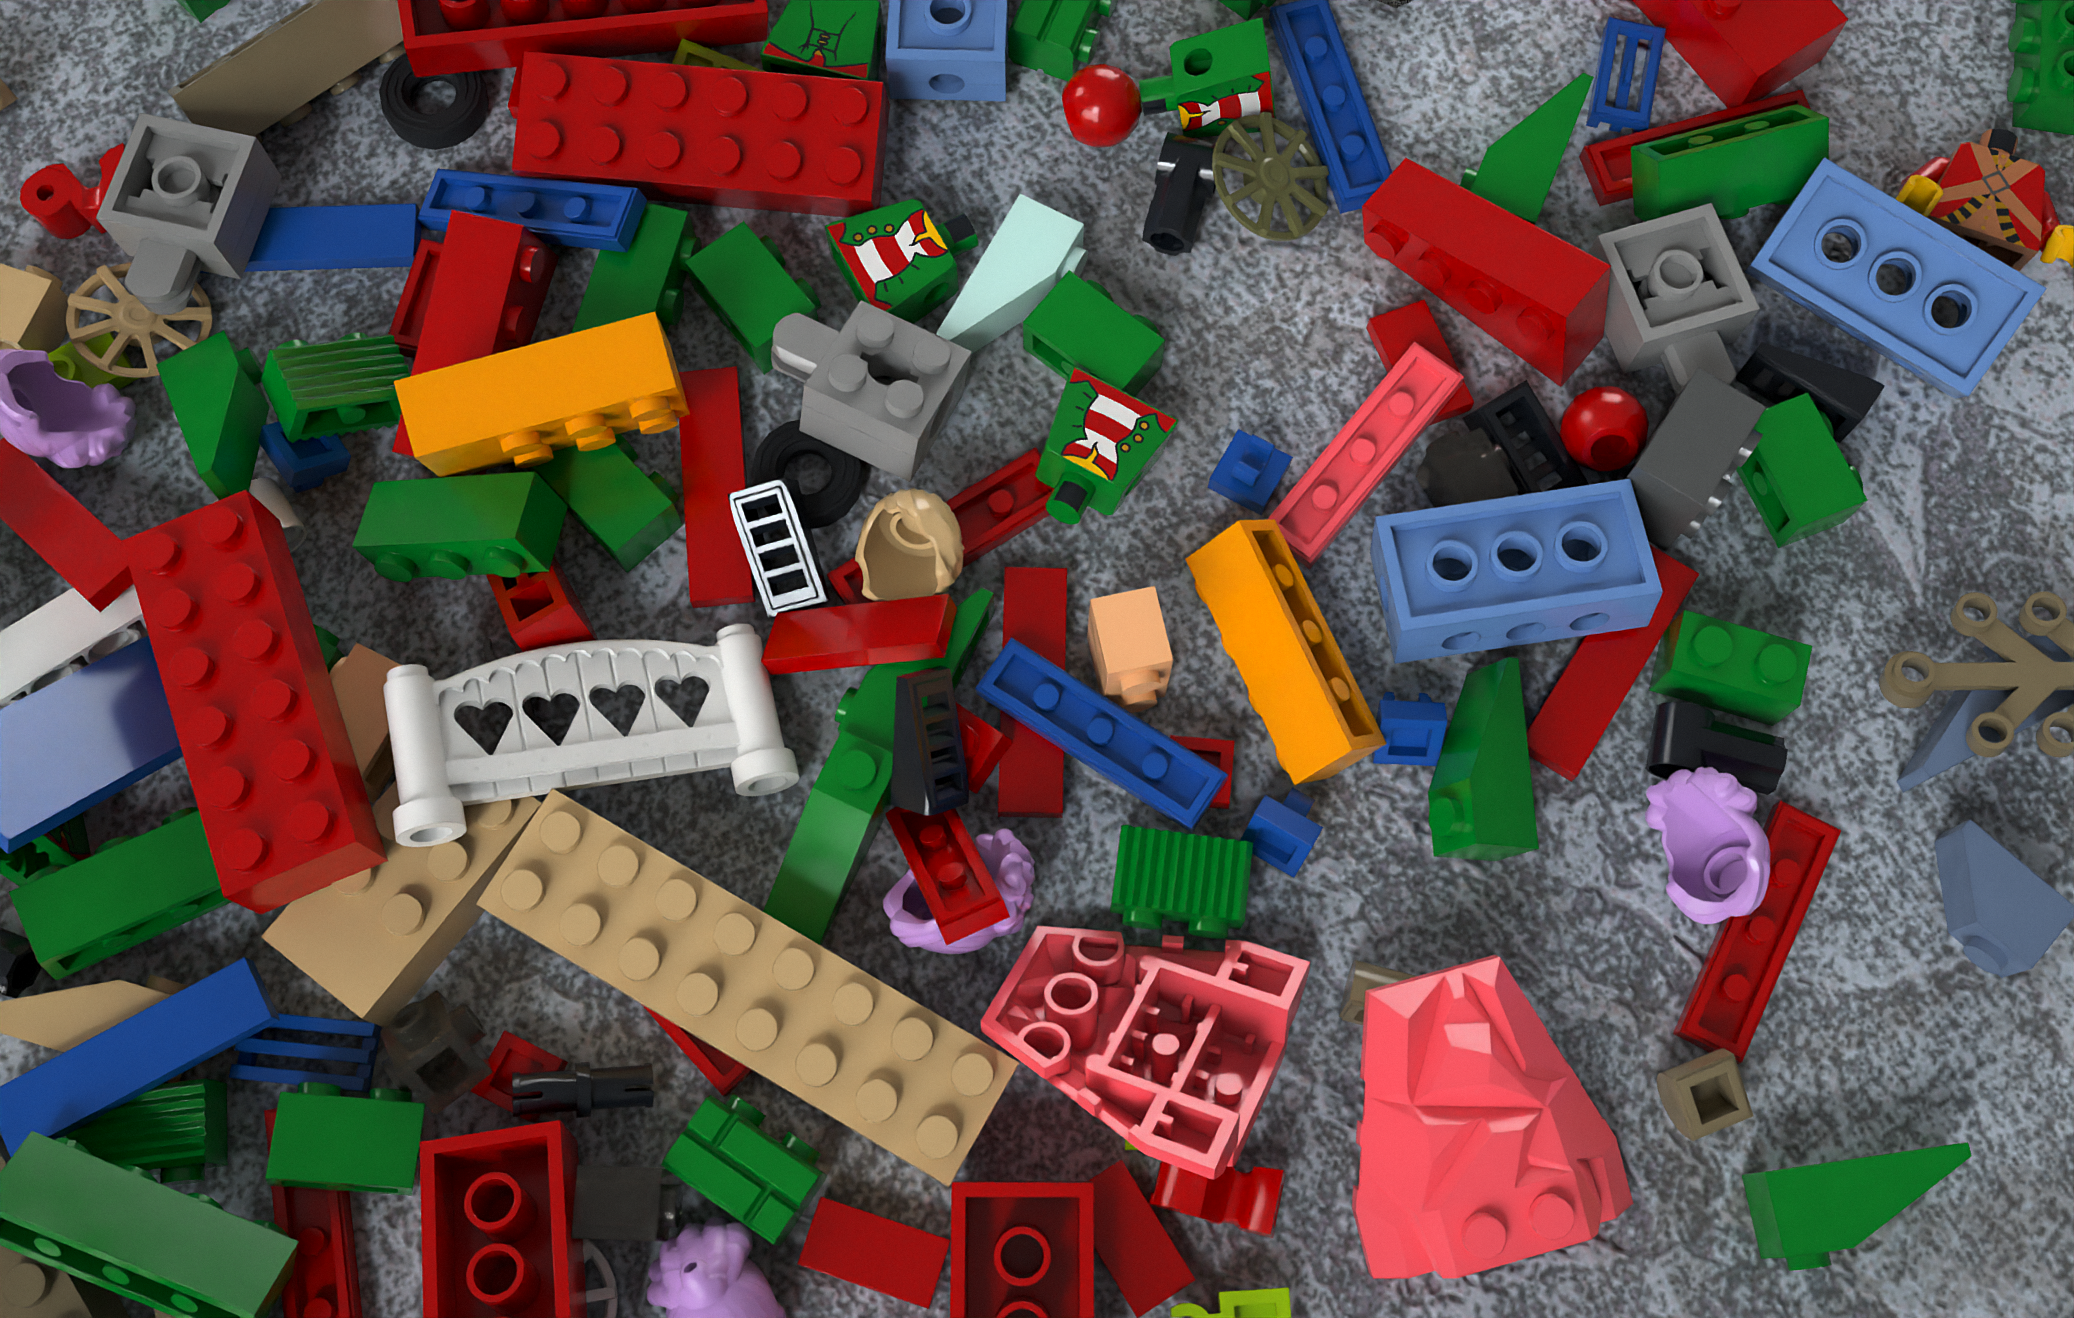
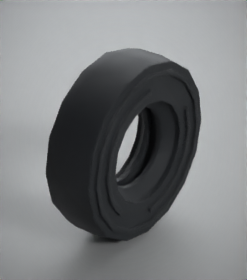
M406 53L397 58L384 73L379 89L382 112L391 127L400 138L419 148L438 150L456 146L470 138L484 122L489 105L486 83L480 71L415 77ZM444 81L454 86L456 90L454 102L444 111L436 114H424L414 108L413 99L415 93L427 83Z
M800 420L786 422L771 431L757 448L751 471L754 486L784 478L786 467L791 460L799 455H819L827 460L831 466L830 481L817 493L802 494L811 529L829 526L846 516L859 498L864 478L861 459L799 431ZM779 502L763 506L771 516L783 513Z

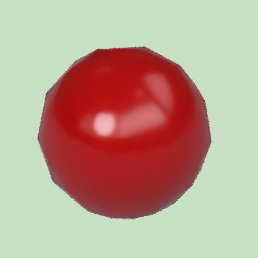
M1107 64L1088 65L1074 73L1062 91L1063 108L1070 131L1075 140L1095 148L1113 147L1126 140L1138 125L1142 112L1140 93L1133 79L1120 68Z
M1614 386L1594 387L1577 395L1564 410L1560 437L1576 464L1597 472L1612 471L1633 462L1646 446L1649 420L1645 408L1632 393Z

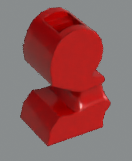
M121 143L109 149L99 160L102 178L99 186L88 188L84 186L63 163L48 165L46 168L37 171L24 182L20 190L22 207L52 236L60 239H73L81 236L92 225L101 234L106 233L107 231L98 222L96 216L126 147L125 144Z
M1161 1161L1155 1191L1150 1194L1149 1204L1201 1218L1206 1222L1216 1225L1222 1223L1233 1224L1241 1231L1273 1238L1286 1175L1284 1170L1253 1166L1252 1171L1244 1173L1236 1171L1234 1166H1227L1222 1175L1212 1180Z

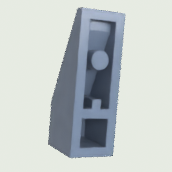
M2019 629L2014 630V632L2024 638ZM2031 635L2024 638L2054 662H2073L2069 655L2047 636ZM1985 646L1982 648L1988 657L1983 662H2007L1989 647ZM1955 690L1896 782L1903 793L1977 755L1967 745V729L1980 714L1994 712L2015 690ZM2055 690L2014 731V735L2045 720L2049 715L2073 705L2074 690ZM1990 727L1979 728V733L1984 740L1991 743L2000 742L2001 738L1996 730Z

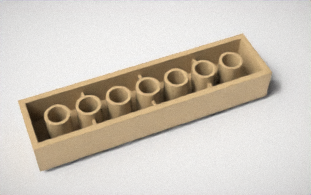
M553 788L476 903V905L948 1188L1019 1064L1013 1058Z

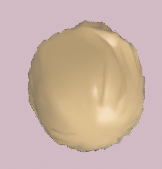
M900 489L896 493H890L878 501L875 507L868 513L858 536V546L855 555V561L858 562L863 572L864 581L861 592L864 596L873 601L880 602L942 595L948 592L949 587L962 572L963 550L965 548L961 543V530L950 506L943 502L941 497L935 493L929 494L923 489Z

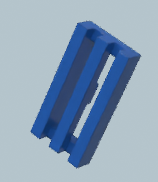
M1612 17L1608 18L1603 29L1586 126L1597 128L1599 123L1603 122L1610 124L1609 131L1620 133L1623 127L1632 128V134L1648 129L1666 28ZM1619 34L1626 37L1613 107L1605 106ZM1639 39L1648 40L1636 112L1626 110L1638 41Z
M277 1013L280 1021L267 1028L363 1038L361 1049L261 1039L263 1030L235 1045V1051H239L237 1064H231L229 1078L298 1086L302 1082H318L340 1086L341 1090L369 1093L382 1026L369 1022ZM258 1054L356 1063L358 1067L356 1076L257 1067L255 1064Z

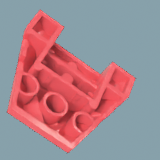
M1037 926L982 1017L981 1032L1145 1155L1212 1180L1222 1175L1227 1166H1235L1282 1064L1287 1048L1289 1029L1299 1008L1309 974L1310 962L1249 941L1226 939L1224 952L1184 949V936L1163 935L1162 947L1124 944L1122 933L1119 931Z
M1488 956L1365 991L1360 1078L1365 1081L1363 1120H1357L1356 1143L1361 1146L1359 1184L1358 1186L1353 1185L1352 1210L1368 1272L1373 1279H1409L1436 1271L1442 1278H1460L1591 1240L1598 1234L1600 1223L1616 1219L1633 1204L1616 1136L1581 1085L1582 1083L1559 1051L1544 1024L1499 956Z

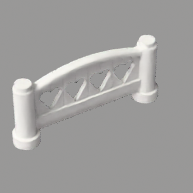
M734 624L724 627L717 632L718 642L714 646L644 639L593 640L559 644L517 653L465 670L445 680L435 681L429 676L427 667L418 664L402 665L389 670L386 674L387 682L383 686L400 802V806L392 813L396 842L409 847H425L450 842L461 837L467 831L463 806L549 794L552 788L558 792L727 767H731L736 793L742 796L768 795L793 786L799 781V772L794 752L784 747L769 673L761 662L764 653L761 637L755 634L754 627L750 624ZM697 676L707 682L709 692L693 727H688L657 696L655 686L660 681L673 680L681 684L686 678ZM625 685H635L644 692L645 700L628 736L624 737L591 704L589 697L593 691L606 688L616 693ZM562 693L571 694L577 698L580 707L560 746H557L525 714L523 705L528 699L542 697L551 701L556 695ZM502 702L512 709L513 716L493 755H488L456 722L455 714L460 708L465 706H475L484 710L491 703Z

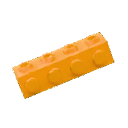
M1275 519L1238 520L1185 559L1195 579L1196 592L1202 601L1207 604L1221 633L1223 648L1234 660L1247 686L1249 701L1253 709L1262 717L1276 746V757L1282 768L1289 773L1294 785L1331 778L1387 744Z

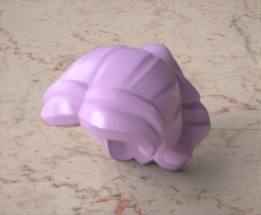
M0 350V433L10 444L26 454L46 457L53 463L66 469L80 468L85 465L99 466L111 457L120 456L122 450L127 448L129 440L134 437L137 420L134 419L137 407L132 398L121 397L118 389L109 383L90 388L84 382L69 380L59 376L54 371V364L49 360L46 351Z
M1699 767L1695 772L1681 769L1671 774L1667 780H1661L1656 785H1650L1646 791L1650 805L1645 812V820L1649 827L1662 832L1661 842L1669 867V883L1666 885L1668 896L1687 917L1701 924L1719 923L1731 916L1750 915L1762 903L1770 877L1771 852L1769 841L1759 823L1752 818L1757 809L1756 793L1752 789L1743 787L1733 775L1718 773L1713 767Z
M1000 829L995 835H978L974 843L1004 900L1009 918L946 946L912 871L909 869L890 889L883 900V909L891 920L890 928L892 934L897 936L899 941L909 948L919 946L925 950L941 954H963L981 949L991 942L993 938L1011 935L1020 931L1023 927L1026 910L1030 908L1034 899V895L1031 893V884L1035 879L1033 867L1035 861L1031 857L1029 850L1022 845L1020 840L1014 837L1011 830Z
M720 1216L719 1218L713 1217L708 1219L705 1224L688 1223L681 1230L677 1238L671 1237L660 1246L659 1258L654 1260L649 1268L648 1275L652 1282L647 1290V1300L654 1306L665 1307L667 1318H786L785 1310L782 1306L778 1305L772 1288L766 1277H764L763 1272L748 1258L753 1247L752 1231L742 1222L731 1223L727 1217Z

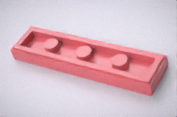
M1416 342L1409 347L1269 516L1268 519H1275L1295 559L1307 568H1312L1461 387L1464 380L1462 374Z

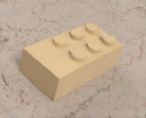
M395 780L372 807L376 826L380 833L388 861L336 881L328 887L290 902L261 938L361 1019L388 1028L485 910L476 905L477 901L542 803L533 796L463 806L467 827L464 835L439 845L409 847L396 842L392 813L400 806L397 781Z

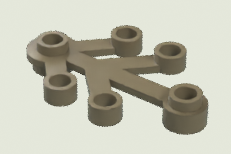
M2042 591L2032 594L2019 611L2021 626L2030 634L2047 636L2074 658V623L2066 618V604L2059 596L2051 592ZM1970 592L1960 597L1951 612L1950 620L1953 627L1965 636L1976 637L2007 662L1934 663L1923 653L1904 651L1894 655L1887 662L1879 678V687L1883 696L1890 703L1901 708L1922 706L1929 700L1934 690H2015L1994 712H1986L1977 716L1966 732L1967 745L1974 753L1983 757H1995L2005 751L2014 738V731L2055 690H2074V662H2054L1996 618L1998 613L1997 606L1989 596L1979 592ZM1970 607L1979 610L1984 616V621L1970 620L1964 614L1963 609ZM2032 608H2045L2052 614L2053 620L2044 621L2037 618ZM1909 667L1917 670L1922 674L1924 680L1915 682L1907 679L1903 675L1901 668ZM2074 704L2067 712H2056L2049 715L2037 729L2036 742L2044 753L2059 758L2067 757L2074 753ZM2050 727L2065 729L2071 737V742L2062 743L2054 739L2050 733ZM1979 728H1993L2000 735V742L1991 743L1984 740L1979 733Z

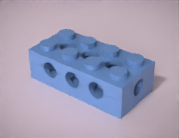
M889 0L885 59L890 99L1006 102L1010 0Z
M1825 157L1815 168L1745 270V273L1954 399L1968 397L2047 289ZM1836 233L1844 236L1849 241L1851 256L1847 262H1833L1824 255L1822 251L1824 235ZM1881 265H1892L1902 272L1904 288L1900 295H1889L1879 288L1876 274ZM1937 297H1946L1952 300L1958 309V318L1952 328H1944L1938 325L1932 317L1931 308Z
M1630 479L1375 517L1370 556L1394 664L1647 627L1663 593Z

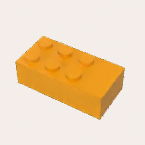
M655 312L394 381L414 458L440 478L464 476L515 462L517 468L538 466L554 459L553 451L577 445L579 451L601 449L616 442L615 434L638 428L641 434L663 432L677 426L678 417L690 414L670 342Z

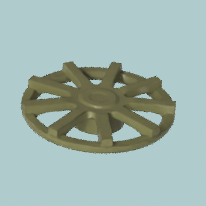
M1269 112L1241 117L1234 120L1222 131L1213 151V177L1221 200L1231 215L1242 226L1266 239L1291 241L1308 234L1318 225L1321 218L1327 214L1329 206L1326 205V177L1329 175L1327 166L1321 165L1314 150L1305 140L1308 135L1302 129L1296 131L1286 123L1272 118ZM1260 128L1263 152L1244 129ZM1274 132L1289 141L1281 155L1276 151ZM1230 138H1234L1251 157L1252 162L1223 153ZM1297 150L1304 158L1308 167L1293 168L1290 166V160ZM1222 168L1243 172L1244 187L1229 194L1223 179ZM1313 179L1315 196L1297 185L1295 180ZM1248 196L1262 205L1257 223L1250 220L1236 205ZM1290 196L1311 210L1308 219L1303 224ZM1279 202L1287 219L1288 231L1270 230L1274 204Z

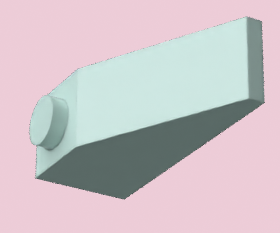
M1019 194L936 335L972 351L973 354L1024 321L1069 270L1078 277L1081 275L1088 258V251L1083 249L1084 224Z

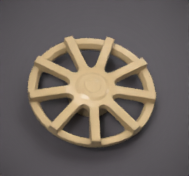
M131 263L119 264L109 268L104 264L96 268L97 273L86 280L74 294L70 293L67 300L68 308L66 313V326L70 340L78 353L90 364L108 373L123 377L146 378L159 376L160 374L156 366L158 362L153 345L165 338L185 350L210 337L213 325L212 308L205 291L197 281L191 294L199 307H185L181 312L171 315H158L147 310L135 295L129 294L117 280L126 277ZM106 284L119 302L111 303L90 298V296ZM82 310H90L111 316L109 319L79 328V318ZM197 320L201 321L202 324L196 341H193L169 327L168 322ZM117 331V337L102 358L95 355L85 344L89 339ZM129 344L135 347H142L147 368H127L118 366L116 363L121 353Z

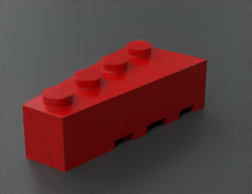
M1405 158L1362 206L1364 243L1376 255L1391 262L1558 386L1562 387L1603 338L1611 265L1408 158Z
M451 210L411 376L529 345L559 256L524 225ZM401 413L392 452L419 462L414 458L403 414ZM486 470L475 472L472 474L485 475Z

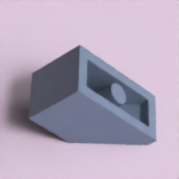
M1971 819L1941 833L1934 844L1948 933L1964 946L1963 951L1967 958L1986 972L1997 974L2003 978L2032 969L2074 918V905Z

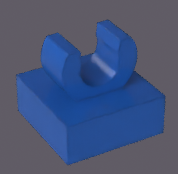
M279 421L263 425L261 428L259 444L289 487H293L296 493L319 487L323 484L325 477L347 471L351 455L336 434L331 437L323 435L319 439L311 437L306 441L299 439L292 443L288 441Z
M1238 429L1209 478L1207 488L1262 516L1288 471L1293 457L1276 449L1274 444L1254 434L1251 436Z
M1385 692L1383 700L1379 701L1376 723L1387 744L1372 752L1373 763L1437 766L1448 722L1445 703L1432 702L1427 693H1419L1417 701H1395L1394 692Z
M1293 787L1283 804L1264 795L1240 841L1252 842L1253 855L1294 878L1323 829L1322 826L1306 818L1315 799Z

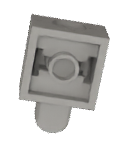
M145 113L139 114L96 219L127 255L134 256L124 282L147 310L158 315H171L184 310L200 271L242 279L282 177L256 137ZM210 191H211V196H210L209 202H205V201L207 200L209 194H210Z
M1712 203L1598 235L1588 254L1611 265L1604 330L1623 374L1662 363L1676 396H1678L1698 367L1729 385L1736 377V370L1725 345L1736 342L1760 308Z
M861 300L840 332L800 313H793L783 317L776 324L773 331L771 362L775 370L805 383L799 431L911 482L962 398L972 351ZM889 376L897 379L898 381H891L885 378Z

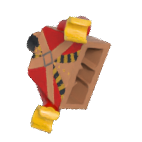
M2000 128L1990 129L1982 133L1979 144L1970 141L1960 143L1949 158H1932L1907 176L1899 187V194L1895 198L1896 200L2017 271H2020L2039 250L2042 252L2040 261L2043 263L2052 264L2056 258H2061L2067 261L2071 268H2074V226L2061 225L2050 194L2044 190L2045 170L2041 165L2014 156L2018 137L2009 130Z

